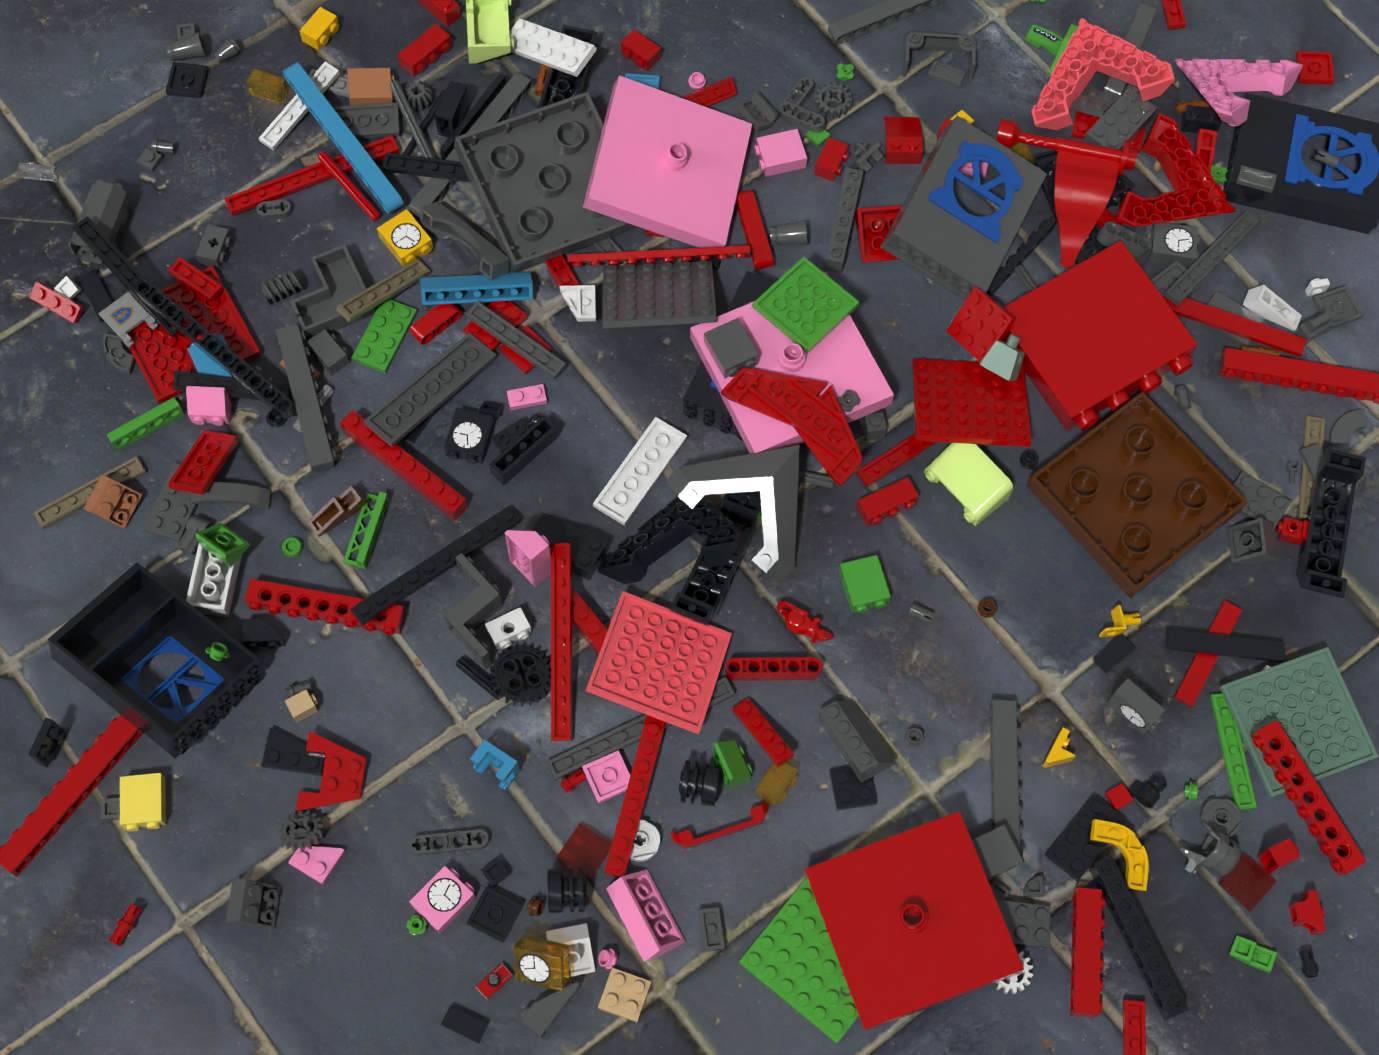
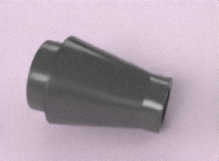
M231 38L229 41L226 40L217 52L214 53V56L219 62H222L237 55V52L241 49Z

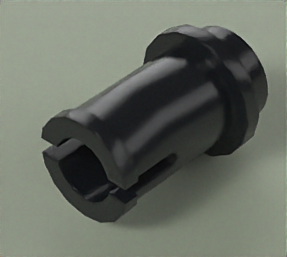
M1306 950L1300 952L1304 969L1302 974L1305 975V978L1317 977L1319 969L1316 968L1313 951L1310 950L1308 952Z

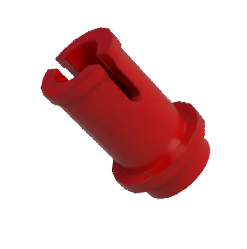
M578 769L568 778H563L560 785L566 793L572 792L573 788L587 780L582 770Z

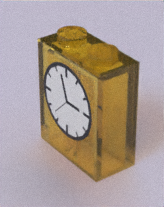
M522 935L519 941L514 944L513 954L515 955L514 971H516V981L563 992L571 979L569 945Z

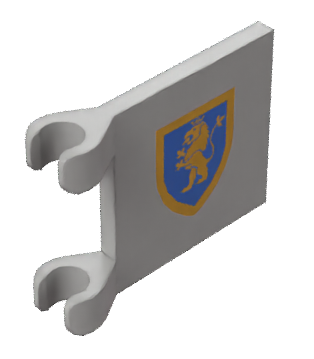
M129 292L98 313L127 347L134 344L127 333L143 321L152 330L158 326L155 319Z

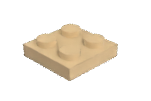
M612 968L598 1009L638 1023L651 981Z

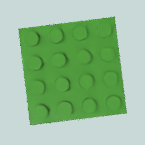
M805 257L801 258L752 303L753 309L795 344H798L807 354L859 306L858 300Z

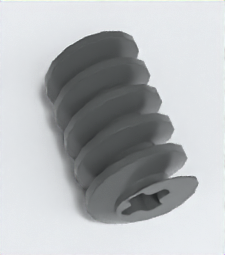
M291 270L288 271V277L282 273L281 280L275 276V283L270 279L268 280V286L263 282L261 283V290L269 305V299L276 303V296L282 300L283 293L289 297V290H292L294 293H297L296 287L303 290L296 274Z

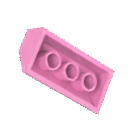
M507 530L505 532L510 562L536 588L551 575L549 541L544 535L540 536L536 531Z
M647 869L621 876L606 888L644 962L657 958L685 943L679 928Z

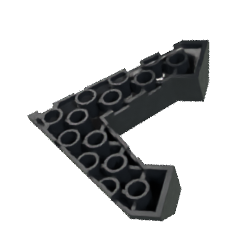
M705 495L693 509L677 496L664 509L640 526L635 536L632 538L628 536L618 544V550L611 555L607 553L600 562L598 572L623 584L636 583L642 580L645 569L688 537L702 546L701 552L710 568L724 566L729 563L735 552L742 532Z

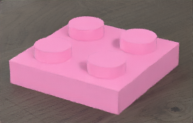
M619 750L582 766L598 804L626 792L630 774Z

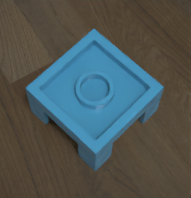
M485 739L470 758L471 762L475 763L473 769L480 774L485 771L490 763L499 770L496 773V777L500 780L498 785L505 791H507L520 773L518 761Z

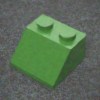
M735 740L714 743L712 755L716 764H720L719 771L727 789L731 790L750 782L753 772L749 763L745 764L743 756L745 755L741 745L737 746Z

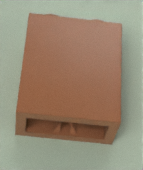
M390 68L347 69L349 106L392 103V100H396L390 88V83L394 81V75L390 74Z

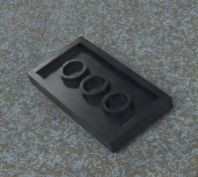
M1095 794L1045 855L1077 882L1108 844L1090 840L1092 820H1103L1123 825L1127 820Z

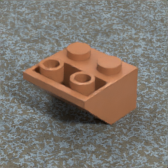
M101 475L83 509L125 529L142 494L109 477Z

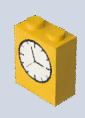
M407 209L377 228L379 238L403 267L422 255H427L433 249L432 239Z

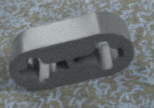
M287 200L264 201L259 203L256 209L258 216L262 220L282 219L292 214L291 205Z

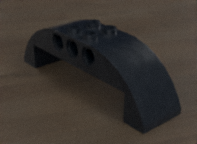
M1330 448L1325 452L1309 498L1306 512L1309 516L1305 519L1308 521L1306 539L1301 543L1299 554L1298 581L1303 589L1339 598L1345 597L1347 579L1341 578L1355 487L1356 483L1364 475L1366 457Z
M745 492L725 493L721 502L720 510L723 515L727 516L734 526L738 527L742 532L738 546L729 563L724 566L710 568L702 552H700L681 593H677L670 607L671 612L705 626H709L713 621L739 568L761 513V499Z

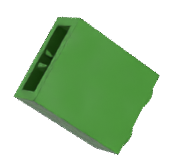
M877 555L840 564L839 574L852 613H864L869 608L876 607L880 609L889 604L891 596Z

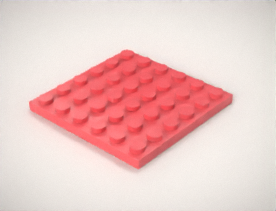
M622 591L585 691L699 734L732 633L712 625L705 626L673 613L668 608Z

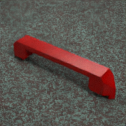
M763 800V805L751 808L749 814L752 820L696 839H693L690 830L677 834L672 831L673 842L685 849H689L763 824L769 810L768 805Z

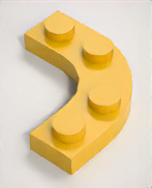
M1097 819L1092 820L1090 840L1116 846L1123 853L1126 861L1125 883L1128 889L1146 891L1149 869L1148 856L1144 845L1142 846L1135 836L1136 834L1129 828L1117 823Z

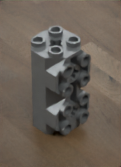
M100 179L96 180L95 184L91 186L78 219L79 222L88 216L116 248L118 246L115 240L117 233L125 227L129 217L127 207L130 198L128 193L124 191V186L119 183L112 184ZM74 231L68 245L70 252L74 256H77L78 253L82 256L81 260L85 262L102 264L103 262Z

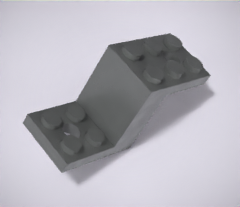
M461 553L456 557L458 570L475 590L448 611L444 617L448 629L486 670L492 665L491 655L488 652L490 649L483 641L480 643L476 639L477 635L474 630L502 608L501 592L495 584L491 585L487 581L488 577L482 570L478 571L474 567L475 563L469 556L465 557Z

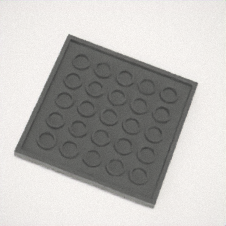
M712 261L664 262L662 264L645 263L644 265L627 264L625 266L609 265L603 267V328L717 322Z

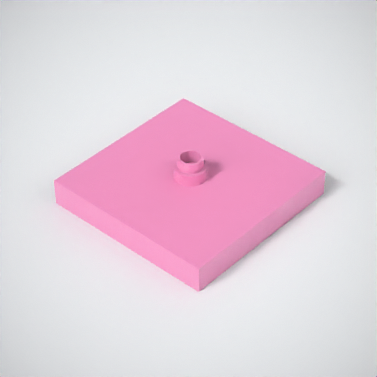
M619 75L612 89L583 208L698 248L725 247L752 124Z
M754 302L717 316V322L700 323L690 328V338L720 394L734 377L729 376L724 379L704 343V333L738 318L759 354L757 365L751 369L827 382L826 388L818 397L830 385L836 398L842 397V394L847 390L852 391L860 399V404L855 405L851 412H846L844 407L840 405L847 423L892 405L894 394L850 314L808 354L753 309L752 303ZM721 394L722 400L750 454L792 447L804 442L793 426L730 401Z

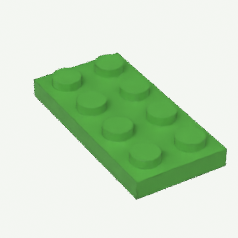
M390 299L381 303L351 357L352 361L386 374L417 315V309Z

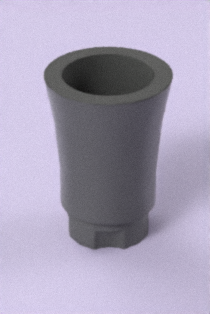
M200 32L166 44V50L171 61L207 56Z
M805 220L785 225H776L777 227H769L771 245H807Z

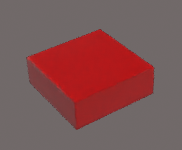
M1123 783L1105 793L1115 811L1133 802V798Z

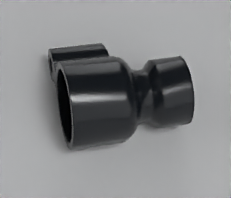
M1153 776L1149 782L1150 785L1134 782L1128 789L1131 796H1134L1140 804L1149 809L1153 808L1160 799L1159 792H1163L1167 787V783L1158 776Z

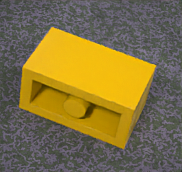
M319 7L301 28L300 35L302 41L320 50L328 43L329 38L338 31L340 27L338 18L333 13Z

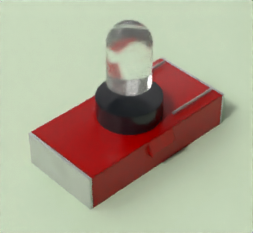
M501 963L476 988L488 1000L513 975Z

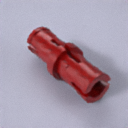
M130 903L123 918L118 920V926L111 938H109V941L121 946L129 930L134 928L132 925L142 909Z

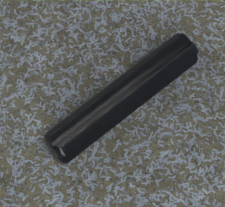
M460 657L456 662V666L496 700H500V692L494 693V687L490 685L491 680L464 657Z

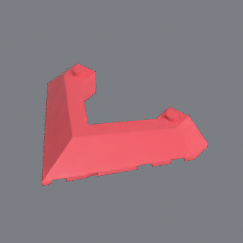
M1081 18L1076 32H1073L1066 50L1063 51L1052 71L1048 84H1045L1038 103L1031 110L1036 127L1059 130L1074 125L1070 113L1072 102L1081 95L1096 71L1138 87L1142 101L1161 96L1175 81L1171 64L1157 59L1156 56L1147 51L1139 50L1135 45L1114 34L1111 35L1106 30L1097 25L1093 26L1087 20Z

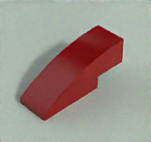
M1200 128L1197 132L1194 153L1200 156L1211 172L1218 132Z

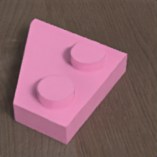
M312 846V849L305 847L304 852H301V849L298 848L288 863L324 885L344 855L345 850L342 848Z

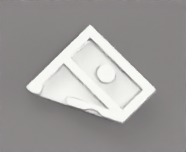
M595 285L560 286V293L577 322L596 321Z

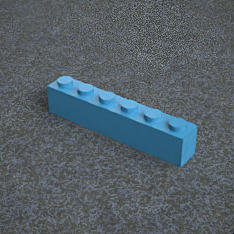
M530 272L507 273L492 281L485 275L420 278V294L422 305L474 303L476 301L533 299V283Z

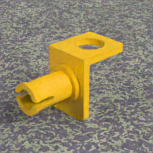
M1117 605L1111 611L1114 627L1105 628L1099 634V637L1119 636L1127 629L1126 626L1140 625L1141 618H1136L1140 614H1123L1121 605Z

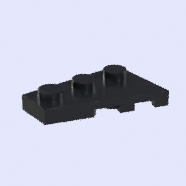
M270 727L261 766L263 768L322 776L325 755L307 752V745Z

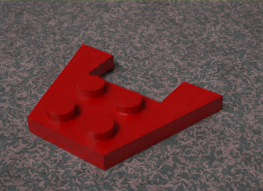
M309 731L306 751L323 753L326 756L320 792L299 791L296 812L360 800L367 759Z

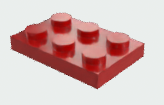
M493 301L487 306L488 309L515 328L521 326L528 319V315L511 301ZM472 321L463 329L465 335L471 333L493 352L502 344V342Z

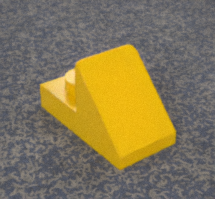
M1063 727L1059 732L1042 765L1043 767L1047 768L1067 763L1075 758L1074 754L1065 750L1070 741V738L1067 737L1070 732L1068 729Z

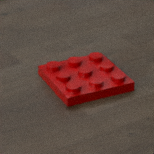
M974 286L946 332L981 362L995 341L1004 339L1016 318L980 287Z

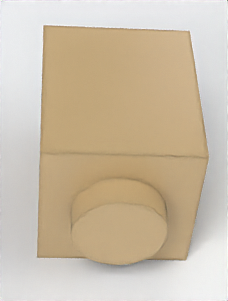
M307 690L285 700L296 723L318 712L315 707L318 702L314 694L309 695Z

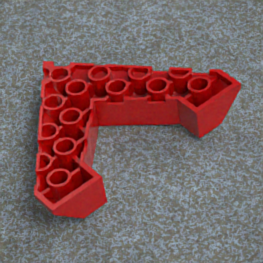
M1158 113L1145 138L1141 151L1158 159L1175 192L1160 194L1159 197L1143 198L1128 191L1120 202L1115 215L1116 219L1131 227H1139L1232 213L1236 209L1233 205H1229L1225 199L1226 194L1219 184L1215 182L1213 175L1198 154L1195 155L1191 149L1192 144L1185 134L1182 135L1177 128L1179 126L1177 122Z

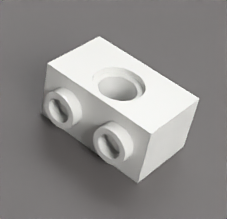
M521 607L485 624L486 631L496 650L508 648L512 642L524 640L532 633L531 626ZM508 627L514 628L512 633L504 632Z

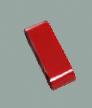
M439 304L410 327L409 332L421 345H425L461 317L462 311L455 304Z

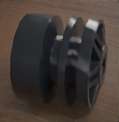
M686 760L680 775V802L686 803L687 794H691L690 804H694L696 796L699 795L701 796V805L715 807L720 764L706 763L704 771H700L699 762L696 761L695 769L690 770L691 761Z
M573 868L569 869L568 878H564L562 869H548L549 913H563L564 903H569L571 912H574V903H579V912H585L587 879L585 878L583 868H578V877L575 878Z

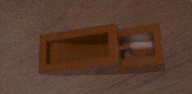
M351 485L338 498L333 497L308 521V524L316 535L320 537L355 514L369 500L358 486Z

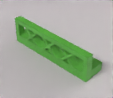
M173 397L111 431L107 436L118 452L183 416L184 413L179 403Z
M379 492L378 496L366 494L369 501H376V504L372 511L368 508L369 502L361 508L343 561L344 564L362 569L367 568L389 503L388 495L384 492ZM371 516L368 527L364 528L362 525L363 519ZM365 533L362 544L358 545L356 542L357 537ZM359 550L356 561L349 560L351 554Z

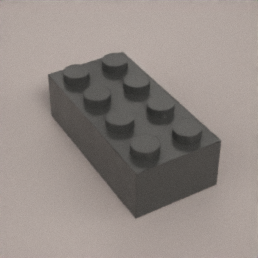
M1129 87L1090 128L1083 142L1121 150L1125 139L1130 140L1131 143L1149 124L1156 113L1157 107L1148 100L1142 101L1141 95Z

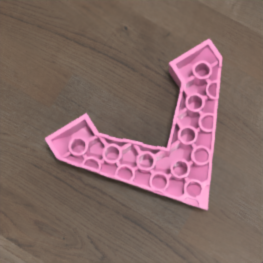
M1175 59V63L1209 102L1220 119L1231 126H1239L1247 120L1250 100L1235 96L1233 92L1269 91L1276 96H1282L1291 90L1303 66L1289 60H1280V63H1270V60H1255V63H1246L1245 59H1193L1192 61Z

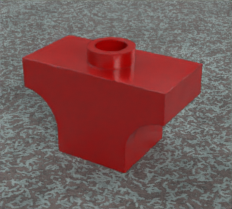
M1317 890L1307 891L1303 894L1302 902H1295L1289 906L1293 927L1303 926L1310 931L1311 935H1320L1326 931L1323 921L1324 909L1320 906Z

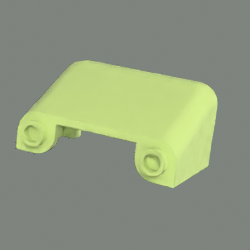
M466 0L469 64H478L511 53V49H514V39H510L508 6H511V0Z
M951 443L924 471L926 478L930 482L938 483L940 481L964 506L965 519L969 523L972 522L975 526L1009 500L1013 490V484L1010 479L976 444Z

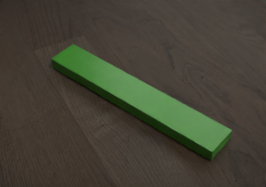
M1211 694L1209 697L1233 802L1240 811L1256 809V800L1240 732L1223 694Z

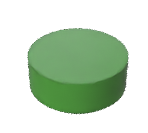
M291 537L283 542L282 550L287 557L295 558L301 554L302 544L297 538Z

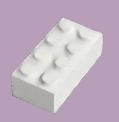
M199 544L186 601L202 614L229 617L242 556L230 568Z

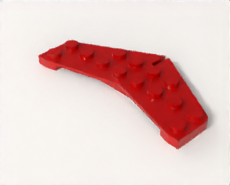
M743 368L721 391V394L730 401L793 426L832 480L840 487L861 465L862 455L831 385L818 397L826 388L827 382Z

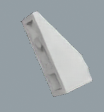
M1265 285L1248 290L1243 302L1246 308L1264 319L1293 331L1297 329L1302 316Z

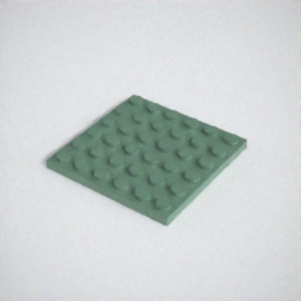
M1328 647L1220 686L1269 798L1285 793L1286 790L1275 779L1274 771L1271 766L1265 763L1264 755L1253 744L1250 734L1275 720L1281 725L1315 781L1379 757ZM1270 741V747L1276 750L1275 743ZM1281 758L1282 766L1287 767L1286 760ZM1292 776L1293 783L1298 785V779Z

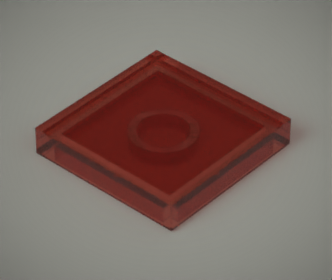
M579 823L557 855V859L577 872L578 868H583L585 877L591 880L608 856L612 844Z
M1244 853L1240 857L1237 866L1230 873L1226 874L1219 881L1218 885L1250 912L1277 881Z

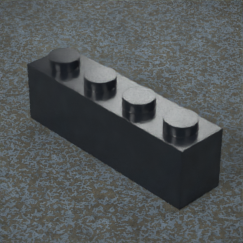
M545 415L541 417L489 464L490 473L502 485H505L558 437L557 426Z

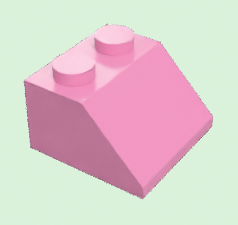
M186 387L187 410L192 423L197 425L211 423L217 426L230 423L232 402L225 388Z

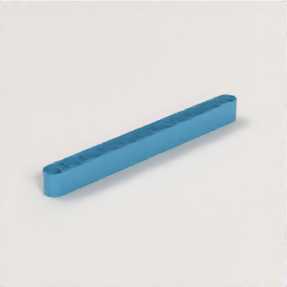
M296 62L284 69L282 74L288 84L387 214L403 206L404 202L398 192L301 65Z

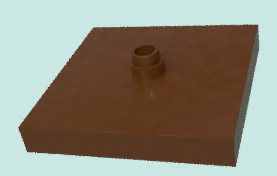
M1141 392L1032 475L1027 483L1030 491L1130 599L1240 513L1248 503L1245 497L1144 392Z

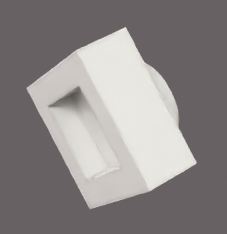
M66 276L54 288L70 299H73L81 291L80 287L70 276Z
M1317 278L1310 281L1305 289L1306 295L1313 296L1325 293L1330 285L1328 278Z

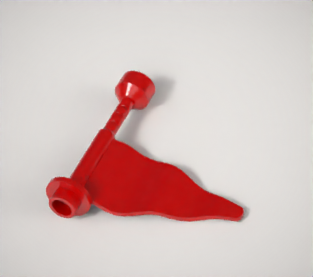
M1001 118L996 140L1005 147L1011 149L1019 142L1053 149L1055 152H1058L1055 167L1054 206L1060 235L1061 266L1072 268L1084 242L1097 224L1111 197L1117 176H1121L1124 169L1133 171L1138 149L1129 148L1130 140L1126 139L1120 150L1059 137L1055 139L1020 132V128L1015 121Z

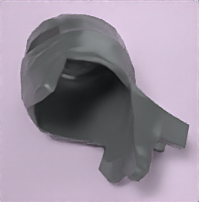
M1212 829L1200 850L1195 851L1191 847L1183 846L1179 848L1189 860L1185 870L1191 874H1196L1202 866L1217 870L1219 874L1224 876L1237 866L1241 856V848L1238 843L1229 840L1227 834Z

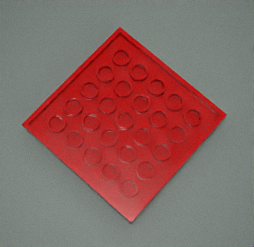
M213 266L201 271L223 287V290L212 302L181 281L161 290L212 334H223L228 347L245 362L261 355L259 348ZM143 321L127 333L134 342L129 348L160 404L184 392L173 390L175 371L198 373L187 349L191 347L192 342L181 333L171 338L157 321L158 326L153 330ZM200 334L196 339H203L205 335Z
M913 358L912 378L916 441L1031 447L1032 440L1024 367L1021 365L1016 381H1008L981 366V362Z

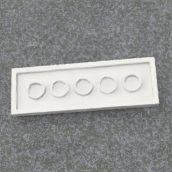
M520 18L509 32L510 39H514V49H511L512 53L576 77L597 50L590 43Z
M655 417L596 498L593 507L625 526L684 444L687 435Z

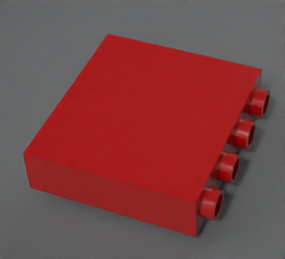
M1121 240L1003 307L1016 318L1003 340L1007 342L1011 333L1021 338L1017 348L1025 352L1022 362L1024 372L1066 432L1077 425L1081 431L1090 428L1099 421V412L1108 407L1112 412H1116L1132 400L1129 396L1130 394L1139 389L1148 394L1162 384L1161 376L1170 371L1175 376H1178L1194 365L1191 358L1198 344Z

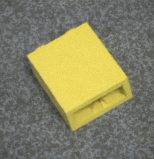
M162 773L120 777V825L127 831H138L139 828L143 827L159 829L160 826L166 825V781Z

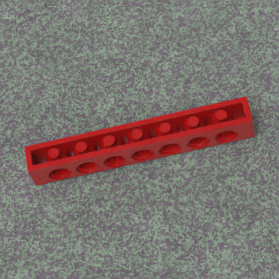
M251 578L244 599L247 606L254 611L263 609L268 610L272 614L285 613L293 618L302 616L310 621L324 620L331 625L340 623L349 628H356L357 626L370 632L379 630L387 635L400 634L405 616L404 607L394 605L362 626L350 609L364 599ZM272 595L270 600H263L265 596ZM285 599H291L288 604H282ZM310 602L308 607H301L303 603ZM329 606L326 611H320L321 607ZM342 609H348L346 614H339ZM380 616L387 617L384 621H377Z
M1275 720L1250 734L1253 744L1264 755L1265 763L1271 766L1274 771L1275 779L1286 790L1287 798L1295 804L1297 814L1307 823L1309 833L1317 839L1321 852L1329 858L1331 868L1339 875H1343L1367 862L1279 722ZM1270 741L1275 743L1276 750L1270 747ZM1281 758L1286 760L1287 767L1282 766ZM1292 776L1298 779V785L1293 783ZM1304 793L1308 795L1309 803L1303 799ZM1315 811L1320 814V821L1315 818ZM1326 829L1331 831V839L1327 837ZM1338 847H1340L1343 851L1342 856H1340L1337 853Z

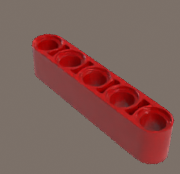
M753 190L738 192L735 203L747 244L750 245V254L755 270L773 267L772 252Z
M815 657L731 658L726 663L725 675L732 681L816 680L821 674L822 662ZM736 666L739 671L734 673L729 668ZM756 666L759 671L751 672L749 667ZM775 666L778 668V671L771 672L768 668ZM795 666L798 668V671L791 672L788 667ZM815 666L818 670L811 672L808 667Z

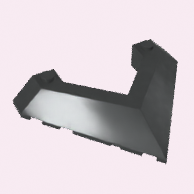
M800 445L679 466L665 481L674 493L692 509L704 495L760 491L764 545L753 556L751 561L781 583L795 569Z

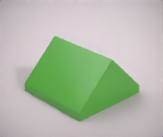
M222 523L197 532L195 535L201 547L230 568L250 546L247 541Z

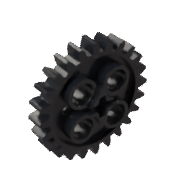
M520 644L518 650L514 646H512V651L510 652L505 648L504 655L498 653L499 660L493 659L494 666H490L492 673H489V679H492L490 685L494 687V693L500 692L499 699L506 697V704L512 700L513 706L517 702H520L521 707L524 706V702L531 706L533 699L538 703L539 696L545 698V691L550 692L551 665H548L549 658L543 659L544 652L539 655L537 654L538 648L530 651V645H528L525 650L522 644ZM515 661H519L522 676L525 677L524 683L528 690H524L522 677L519 674V668ZM530 662V663H532L533 665H532V666H525L524 663ZM511 667V668H513L514 670H513V671H506L505 668ZM535 679L538 683L532 684L529 681ZM511 685H518L519 688L513 689V688H511L510 686H511Z

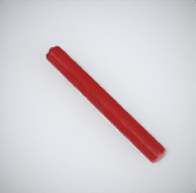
M322 151L318 155L319 161L373 221H377L381 217L379 211L325 151Z

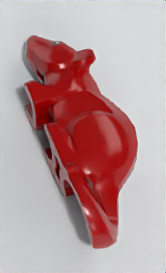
M786 601L778 602L777 610L784 617L786 627L790 632L805 635L811 638L812 643L833 639L830 632L819 628L821 619L814 617L811 620L808 618V612ZM783 607L790 608L792 611H787Z

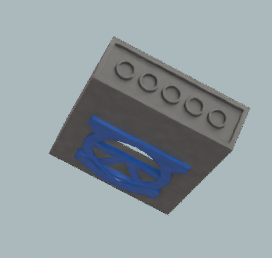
M956 116L942 131L880 247L964 301H966L974 286H978L987 292L1047 173L1028 162L1024 157L1014 153L1010 148L999 143L995 138L988 136L981 129L974 127L964 118ZM979 161L993 166L1000 173V176L981 185ZM968 162H972L973 180L958 171L962 165ZM954 178L1000 207L999 210L989 216L982 217L966 212L961 208L954 196ZM1004 183V200L988 190Z

